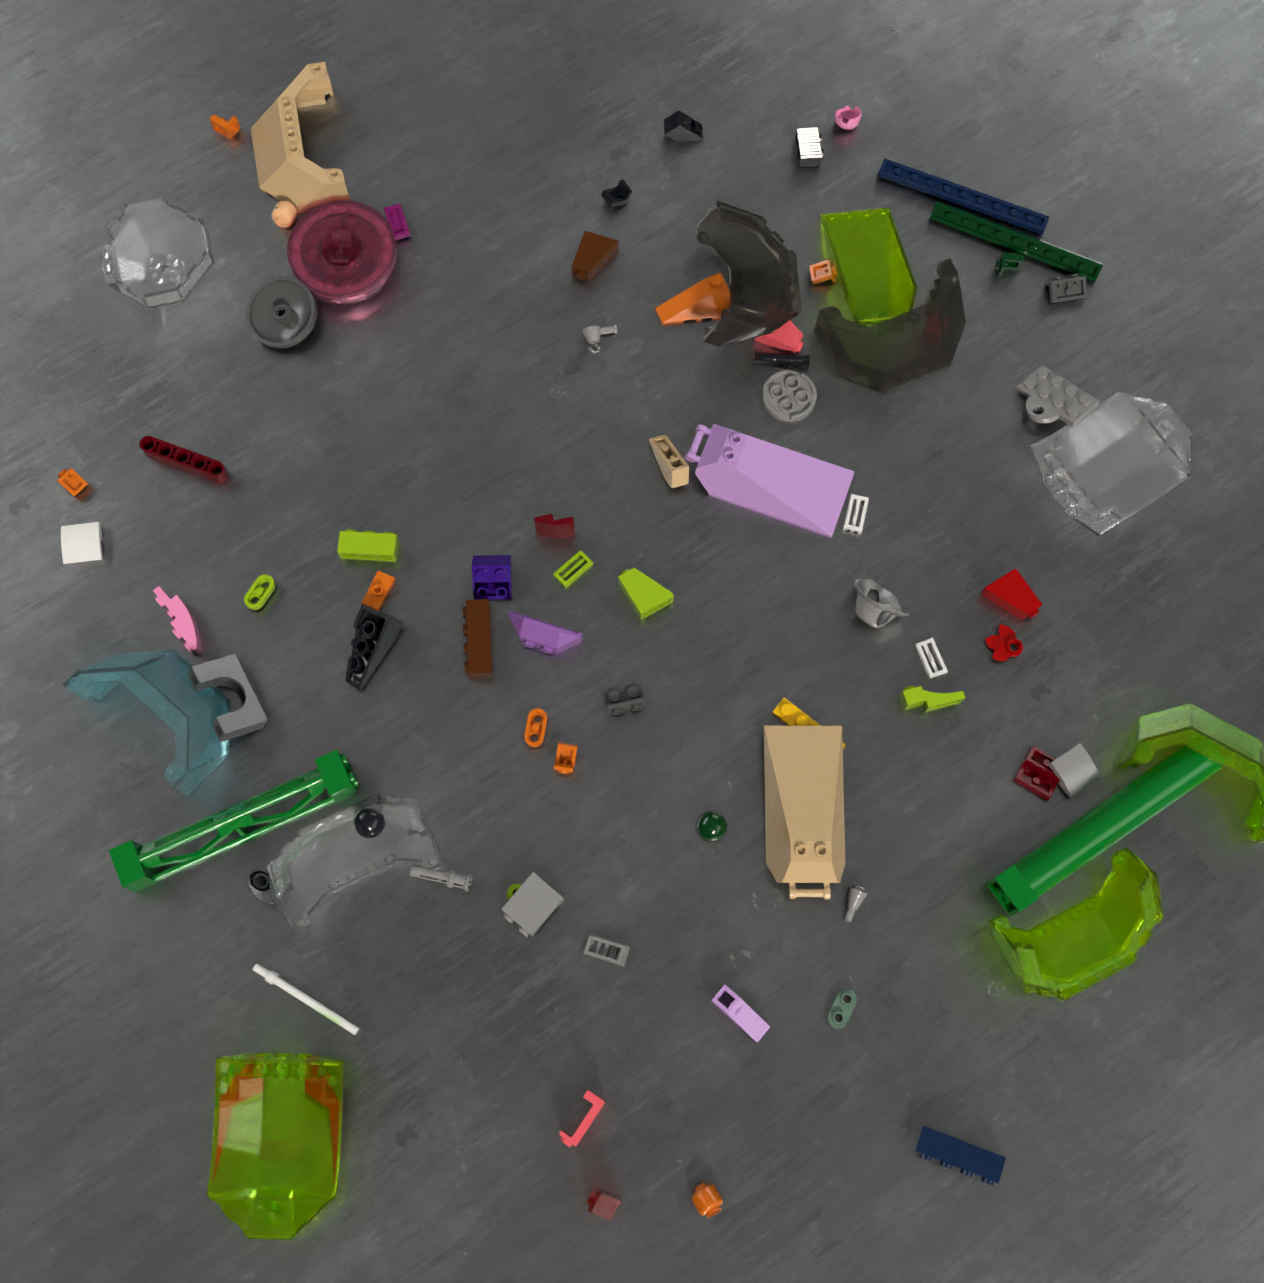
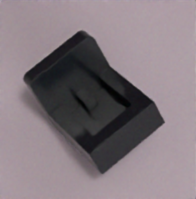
M623 179L619 181L617 187L603 190L601 196L609 207L612 208L626 204L632 194V190Z

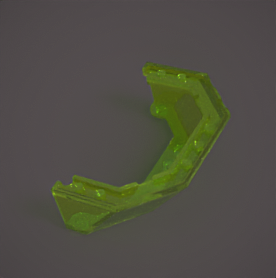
M1191 703L1138 718L1114 767L1121 771H1125L1128 765H1133V767L1137 768L1140 764H1146L1151 761L1156 750L1183 744L1255 783L1258 795L1243 826L1249 827L1252 831L1249 840L1256 844L1264 842V746L1261 740Z
M1128 847L1113 854L1111 858L1112 871L1097 894L1036 925L1034 928L1026 930L1010 926L1008 918L1004 915H998L988 920L991 936L1024 993L1031 994L1033 992L1042 997L1051 998L1054 996L1066 1001L1136 962L1138 958L1137 952L1141 946L1145 947L1153 935L1151 930L1156 923H1161L1164 914L1158 874Z

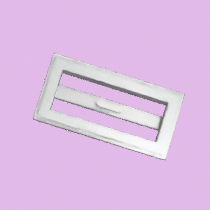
M855 494L850 495L843 530L848 529L851 532L857 531L859 534L862 533L869 501L868 497ZM856 499L857 502L855 506L852 525H848L853 500ZM864 501L859 527L855 525L860 502Z
M933 637L914 645L929 680L948 673ZM927 644H930L935 658L940 666V671H938V668L934 662V659L932 657V654L930 653ZM921 646L923 647V649H924V651H925V653H926V656H927V658H928V660H929V662H930V664H931V667H932L934 673H932V670H931V668H930V666H929V664H928V661H927V659H926V657H925V655H924V652H923Z

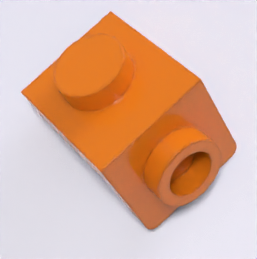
M559 742L553 769L558 770L562 774L573 772L578 745Z

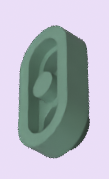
M843 989L839 991L827 1014V1022L834 1029L845 1027L857 1003L856 994L852 990ZM845 995L850 997L849 1003L844 1002L843 998ZM836 1014L841 1015L842 1020L840 1022L835 1020Z

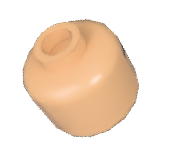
M279 201L275 205L271 217L277 226L289 228L293 225L298 212L293 203Z

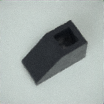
M678 110L664 119V134L676 142L701 141L703 139L702 124Z

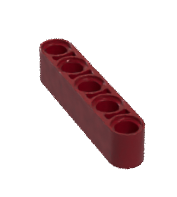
M145 436L140 440V448L150 459L216 483H223L228 479L229 475L226 468L218 460L152 436ZM200 464H204L203 467L198 468ZM217 470H221L219 474H215Z

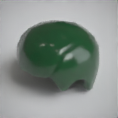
M703 812L697 819L696 829L705 840L711 842L718 841L727 832V822L718 812Z

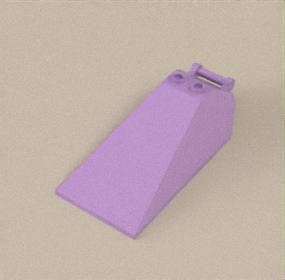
M701 424L697 425L696 435L689 452L685 455V459L698 464L695 475L709 493L708 496L832 538L855 471L717 424H713L712 429H708ZM704 435L708 439L702 455L699 457L696 453Z

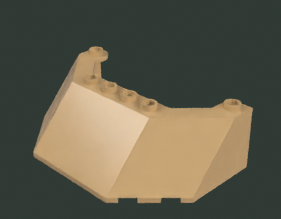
M325 61L307 64L251 127L260 190L269 193L277 201L293 203L298 214L329 210L334 207L352 206L342 170L339 168L323 169L304 157L297 108L326 104L325 96L327 94H330V96L334 95Z

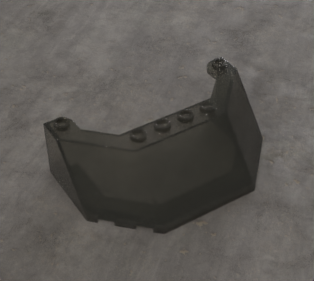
M720 201L714 203L695 227L698 241L712 246L728 265L731 298L729 312L728 309H724L718 322L713 327H706L702 332L703 342L715 346H723L771 334L802 312L796 254L792 250L788 251L782 244L784 240L776 231L772 232L769 229L764 217Z
M950 258L940 262L936 268L939 278L934 280L933 284L936 288L929 293L933 302L871 327L844 319L840 310L834 306H829L819 311L814 332L837 376L853 379L856 383L867 387L870 385L878 388L879 391L887 393L951 366L966 324L959 274Z

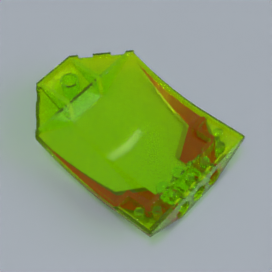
M271 1052L216 1058L213 1144L206 1196L210 1200H214L221 1207V1211L232 1223L235 1222L248 1239L292 1240L303 1227L309 1224L324 1207L336 1198L342 1138L344 1060L309 1053Z

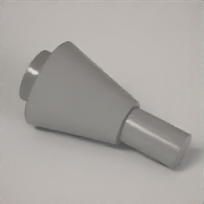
M855 884L853 888H848V908L843 920L852 921L855 910L858 909L867 895L864 892L865 888Z

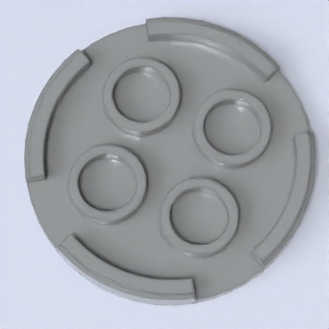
M781 370L771 375L765 382L762 391V402L767 412L774 418L785 422H795L807 417L814 409L817 398L816 387L807 375L788 370Z

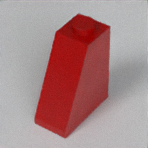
M1016 568L986 586L981 592L982 596L1021 620L1027 617L1030 619L1040 613L1038 610L1043 605Z

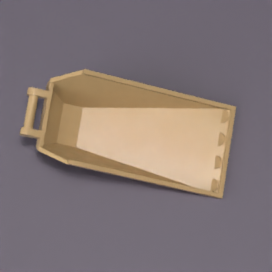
M764 726L765 864H767L777 883H788L789 899H796V897H823V899H830V883H840L845 867L842 726ZM795 883H823V889H796Z

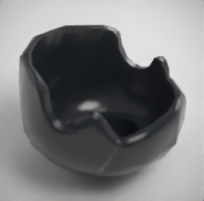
M370 808L360 811L354 821L357 833L364 838H374L380 835L386 824L383 814L376 809Z

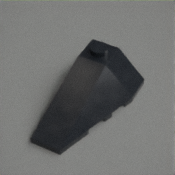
M361 605L354 621V628L356 630L354 639L351 640L353 649L352 655L348 660L346 682L359 689L363 688L396 640L403 621L368 605Z

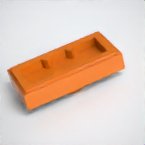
M377 571L361 604L380 611L396 580L395 577Z

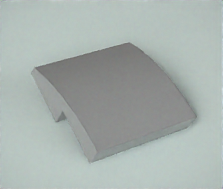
M1081 743L1049 764V767L1060 779L1058 784L1070 799L1101 778L1094 762Z

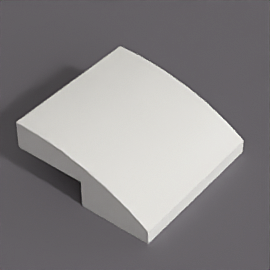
M100 522L61 526L63 564L104 559Z

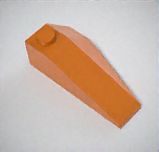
M721 273L703 279L655 308L662 324L682 323L685 320L695 319L696 321H702L705 318H712L713 320L735 312L729 288Z

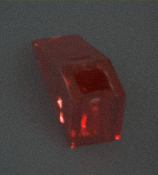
M601 1187L597 1191L593 1189L587 1200L590 1213L609 1221L612 1220L621 1203V1199Z

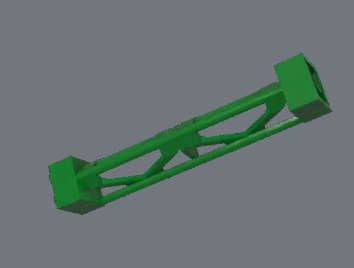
M334 750L316 758L315 762L318 768L144 845L130 840L108 850L122 888L137 892L157 883L161 879L334 802H339L357 794L356 787L359 784L352 771L349 772V769L352 767L348 758H346L344 753L340 754L338 750ZM325 787L327 788L331 797L305 808L308 803L324 791ZM304 790H309L308 795L287 812L259 818L251 816L252 813ZM272 822L271 824L266 825L248 834H246V831L244 829V827ZM234 829L242 836L215 848ZM218 830L217 836L197 852L170 858L159 856L209 832ZM181 862V864L154 875L152 870L154 867Z

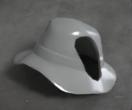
M864 578L854 581L858 592L855 612L867 625L873 628H881L896 616L906 617L910 615L908 612L903 613L899 600L893 593L882 588L872 579ZM870 589L878 592V602L867 597Z

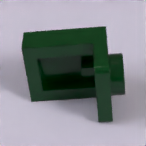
M1003 252L1000 259L996 261L995 270H998L997 276L1001 277L1005 269L1020 270L1024 262V255Z

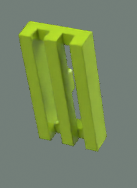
M580 549L555 571L553 576L566 589L593 565V562ZM579 557H582V559L577 564H575L568 572H566L562 577L560 576V574L564 572L571 564H573ZM585 562H587V563H586L582 568H580L573 576H571L567 581H565V580H566L573 572H575L582 564H584Z

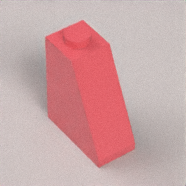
M771 303L756 332L755 340L780 352L788 354L794 352L796 354V352L800 353L803 348L804 342H802L804 334L774 303Z

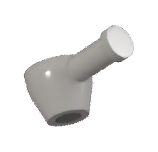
M616 325L607 327L589 326L583 329L584 337L589 344L599 343L602 334H617Z

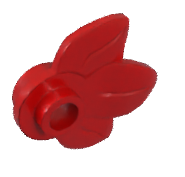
M999 625L998 635L985 638L986 645L994 651L992 655L994 660L1006 661L1009 657L1019 656L1023 651V644L1020 640L1016 639L1014 630L1006 625ZM1010 645L1015 646L1016 650H1011Z

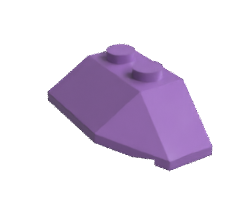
M509 610V620L520 641L528 648L537 647L544 653L552 654L553 652L558 654L582 642L583 637L580 632Z

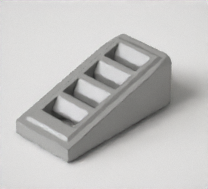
M589 934L583 954L624 967L630 947ZM598 941L595 953H593L594 942ZM605 943L603 955H600L602 945ZM614 946L611 957L609 958L608 954L610 951V947ZM619 948H620L621 951H620L618 960H616V956H617L618 950H619Z

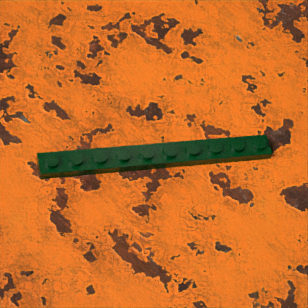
M936 201L930 216L932 220L1068 272L1079 273V276H1086L1087 279L1096 281L1103 267V263L940 201Z

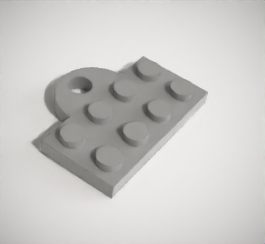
M1043 365L1038 367L1017 386V392L1028 398L1026 401L1027 416L1037 423L1046 424L1061 419L1071 427H1074L1099 405V400ZM1037 410H1040V411H1042L1043 413H1042V414H1035V413H1033V412H1035V411H1037Z

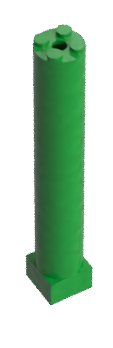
M1207 737L1194 738L985 884L1009 916L1021 912L1038 900V897L1221 770L1222 764L1225 762L1223 756L1216 752L1212 747V742Z

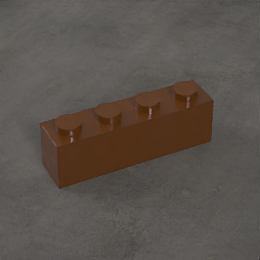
M489 599L466 600V606H463V618H466V625H463V635L467 636V643H464V655H467L468 661L464 662V671L468 673L470 679L493 678Z

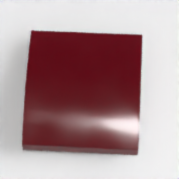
M553 514L534 517L537 535L548 538L575 537L573 516L554 520Z
M1033 745L1013 781L1048 801L1060 781L1049 767V764L1056 760V758Z

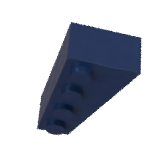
M926 1126L922 1128L915 1150L920 1153L919 1157L925 1160L937 1159L940 1161L939 1165L952 1169V1166L961 1169V1174L973 1177L974 1174L981 1177L982 1182L992 1186L994 1183L999 1184L1006 1160L1004 1156Z

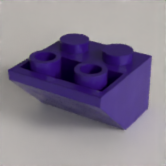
M511 555L473 556L472 581L474 600L512 599Z

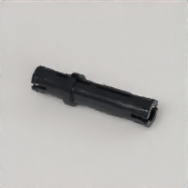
M755 352V357H762L755 358V363L789 364V366H809L810 354Z

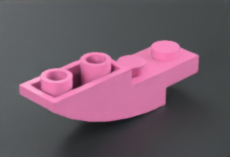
M160 586L155 588L153 592L157 597L154 599L161 607L165 605L169 609L166 613L173 620L170 622L174 627L172 632L178 639L183 638L186 641L183 645L190 653L195 651L198 656L202 654L198 627L187 606L178 595L170 599Z

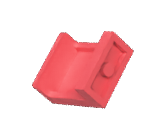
M587 1090L583 1098L592 1103L593 1106L574 1135L571 1136L563 1129L559 1133L562 1136L560 1141L568 1147H571L572 1144L574 1146L578 1145L605 1103L604 1100L590 1090Z

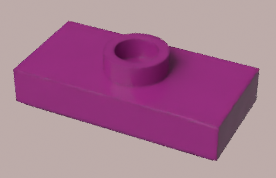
M401 204L385 207L384 212L393 241L410 237Z

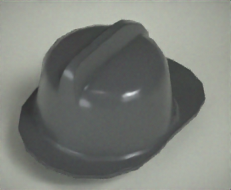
M257 860L247 866L244 875L247 888L259 901L266 904H274L283 899L285 885L270 863Z

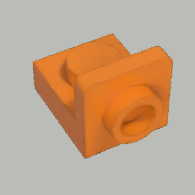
M213 114L209 119L213 130L228 139H231L239 131L240 125L236 116H232L227 121L223 117L219 118Z
M830 259L809 266L813 284L829 279L833 283L837 282L838 268L836 264L833 265Z
M65 468L57 475L59 477L57 482L73 497L88 485L72 468L69 470Z

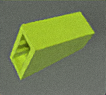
M636 568L631 570L625 569L618 576V584L641 620L674 601L672 592Z

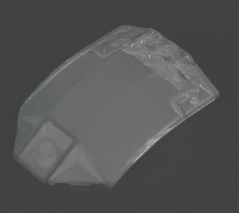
M1120 390L1092 410L1076 426L1071 427L1067 425L1032 445L1029 449L1043 485L1066 515L1097 536H1100L1150 505L1191 476L1189 461L1192 456L1190 441L1193 431L1170 403L1164 401L1159 403L1152 401L1150 397L1139 394L1134 396L1128 394L1127 391Z

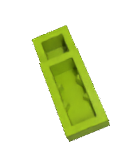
M915 685L905 687L904 691L899 695L904 710L922 705L924 712L958 704L965 699L963 691L935 693L922 690L921 686L915 687Z

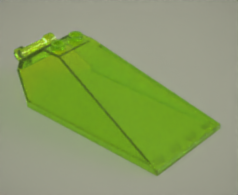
M889 207L820 214V220L844 298L857 328L864 327L867 338L879 334H903V323H907L912 315L917 285ZM895 324V325H893V326H883V327H874V328H872V326H882V325Z

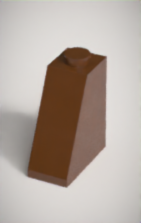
M584 231L572 264V276L579 280L589 281L618 253L619 240Z

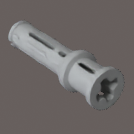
M413 864L410 871L411 877L446 884L448 888L457 887L464 889L465 892H469L473 876L472 874H459L455 870L447 872Z

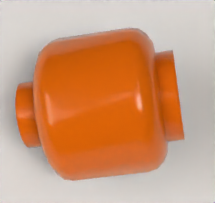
M702 1183L694 1189L695 1193L692 1196V1202L700 1215L709 1218L722 1210L723 1199L715 1185Z

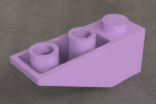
M725 984L710 1001L756 1043L770 1028L755 1011Z

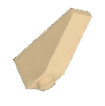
M667 435L649 439L663 477L670 487L675 488L689 484V465Z

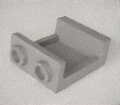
M533 872L501 910L504 912L503 917L509 923L515 922L520 926L518 930L524 936L530 935L534 937L537 930L553 911L563 903L564 898Z

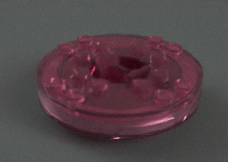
M332 201L311 209L295 224L288 239L287 257L295 279L309 288L316 299L330 304H353L372 297L389 282L397 265V245L389 223L377 210L356 201Z

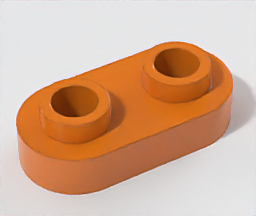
M540 708L531 710L527 718L524 739L526 744L532 748H537L544 742L548 719L546 712ZM540 717L541 721L535 722L534 719ZM536 735L538 736V739L536 741H532L531 737Z

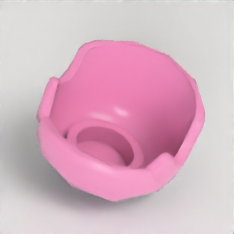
M847 105L843 109L835 111L834 121L838 127L852 130L858 126L862 111L858 106L851 109Z

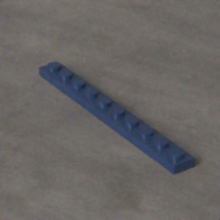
M885 158L878 172V177L1042 235L1049 220V216Z

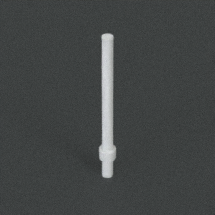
M258 963L253 967V971L263 976L266 982L271 985H277L353 1035H356L359 1031V1027L286 982L275 971H269Z

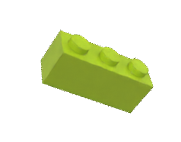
M346 529L339 533L337 553L341 559L397 562L399 539L397 534L390 531L376 533L372 530L357 532L353 529Z

